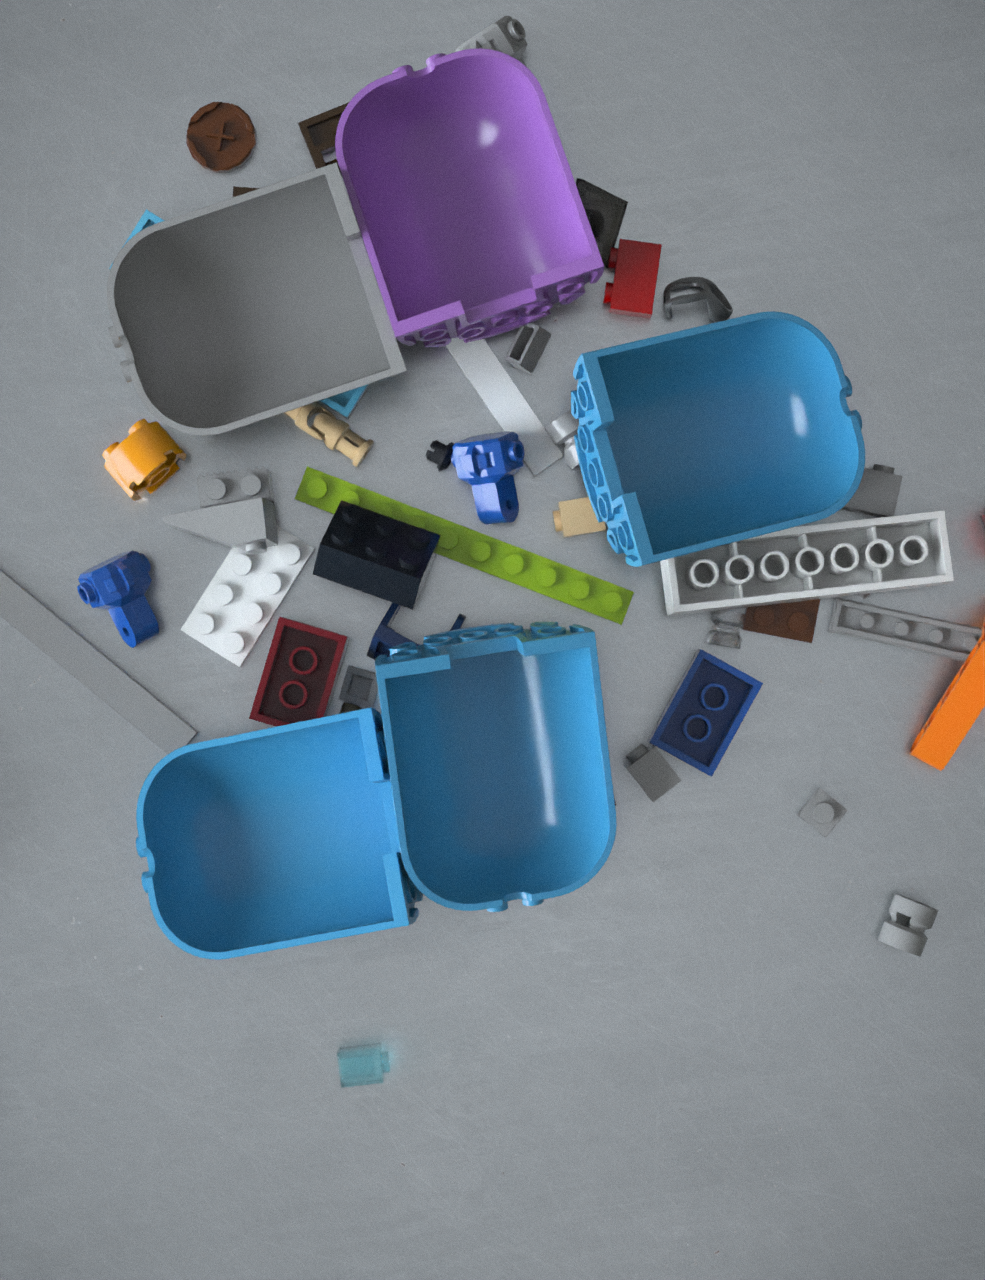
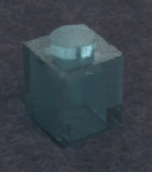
M381 1043L340 1047L337 1051L341 1088L383 1083L385 1073L390 1072L388 1051L382 1052Z

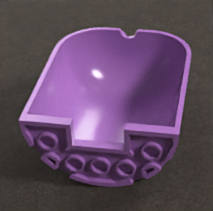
M466 49L448 55L444 53L435 54L426 60L427 67L418 71H413L411 65L398 67L393 70L392 74L379 78L361 89L344 109L337 126L335 150L338 165L395 337L399 342L408 346L416 344V341H423L425 347H443L448 345L452 338L463 339L464 343H468L522 327L551 314L550 309L554 304L558 302L563 305L570 304L585 293L584 285L588 282L590 284L597 283L604 272V264L540 83L533 73L520 61L505 53L491 49Z

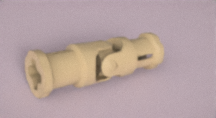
M317 402L285 412L287 416L295 420L297 427L315 439H323L326 447L332 451L335 449L353 460L352 465L355 467L362 463L374 444V441L371 439L366 441L350 430L348 423L336 419L333 413ZM320 413L315 417L314 423L310 428L307 424L308 420L314 414Z

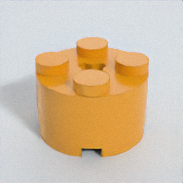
M146 419L136 422L130 428V435L121 443H113L102 454L106 460L105 469L134 501L142 499L138 493L146 489L151 494L165 484L179 470V466L176 464L179 457L183 461L186 459V453L160 423L156 421L148 423Z

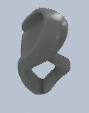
M681 278L669 283L664 289V308L669 319L672 318L671 305L687 304L702 299L707 300L709 317L715 323L728 320L733 313V308L722 291L706 278ZM686 287H701L704 289V291L699 293L681 295L670 299V291Z

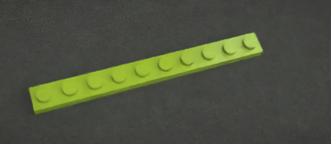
M308 466L295 496V500L331 514H335L342 500L439 534L441 536L436 554L620 625L623 623L634 594L633 591Z

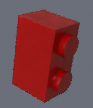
M620 239L618 248L611 247L608 268L615 269L613 283L606 282L603 303L610 304L609 313L651 318L662 244Z

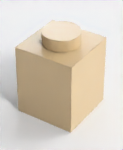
M589 497L558 502L559 510L552 511L555 531H562L563 538L606 531L605 522L598 523Z

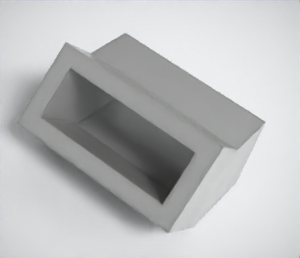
M533 323L520 327L504 359L511 363L513 367L532 376L551 338V333Z

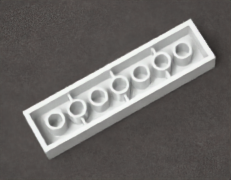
M945 510L793 527L660 561L667 616L939 586L954 581Z

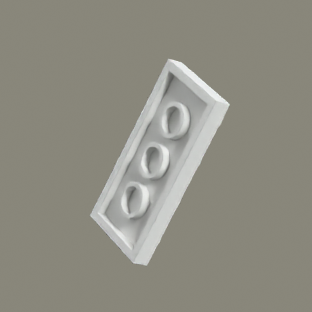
M276 525L278 545L267 547V552L247 554L246 551L232 547L181 628V631L238 667H241L315 551L313 547Z

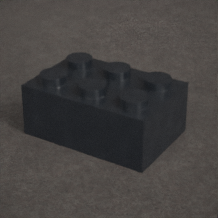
M341 500L319 544L313 575L413 610L433 565L441 535Z

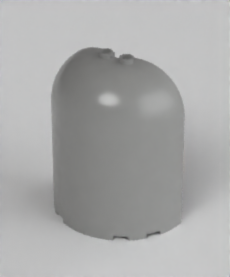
M337 162L151 225L138 232L123 246L110 269L107 283V303L114 326L108 329L115 348L123 347L127 360L120 362L125 380L127 383L133 381L139 398L155 418L179 432L192 435L222 434L407 371Z

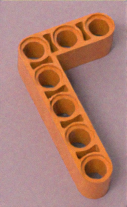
M985 615L980 639L922 727L909 752L910 755L939 771L945 768L985 707Z

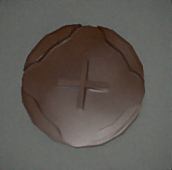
M212 102L201 107L191 117L188 124L186 144L192 157L203 168L215 173L232 172L241 168L252 157L256 146V130L250 116L239 106L232 103Z

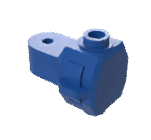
M515 432L489 433L472 436L456 442L452 447L451 462L457 469L458 478L472 485L476 510L480 521L485 525L514 522L518 515L519 503L513 475L524 466L523 459L525 455L524 446L519 441L518 434Z
M137 551L120 553L80 574L78 578L80 585L77 586L78 593L86 604L90 603L92 608L107 609L120 636L132 648L159 634L158 622L144 595L152 581L148 573L151 571V566L146 556Z

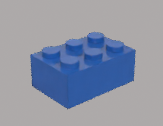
M698 649L651 733L648 742L712 777L763 683L706 651Z

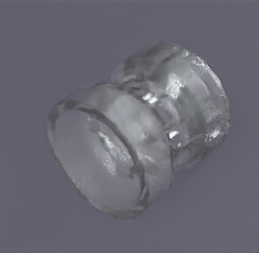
M728 610L712 611L710 619L715 624L707 634L706 643L740 649L742 638L739 635L740 631L738 629L745 625L746 614Z

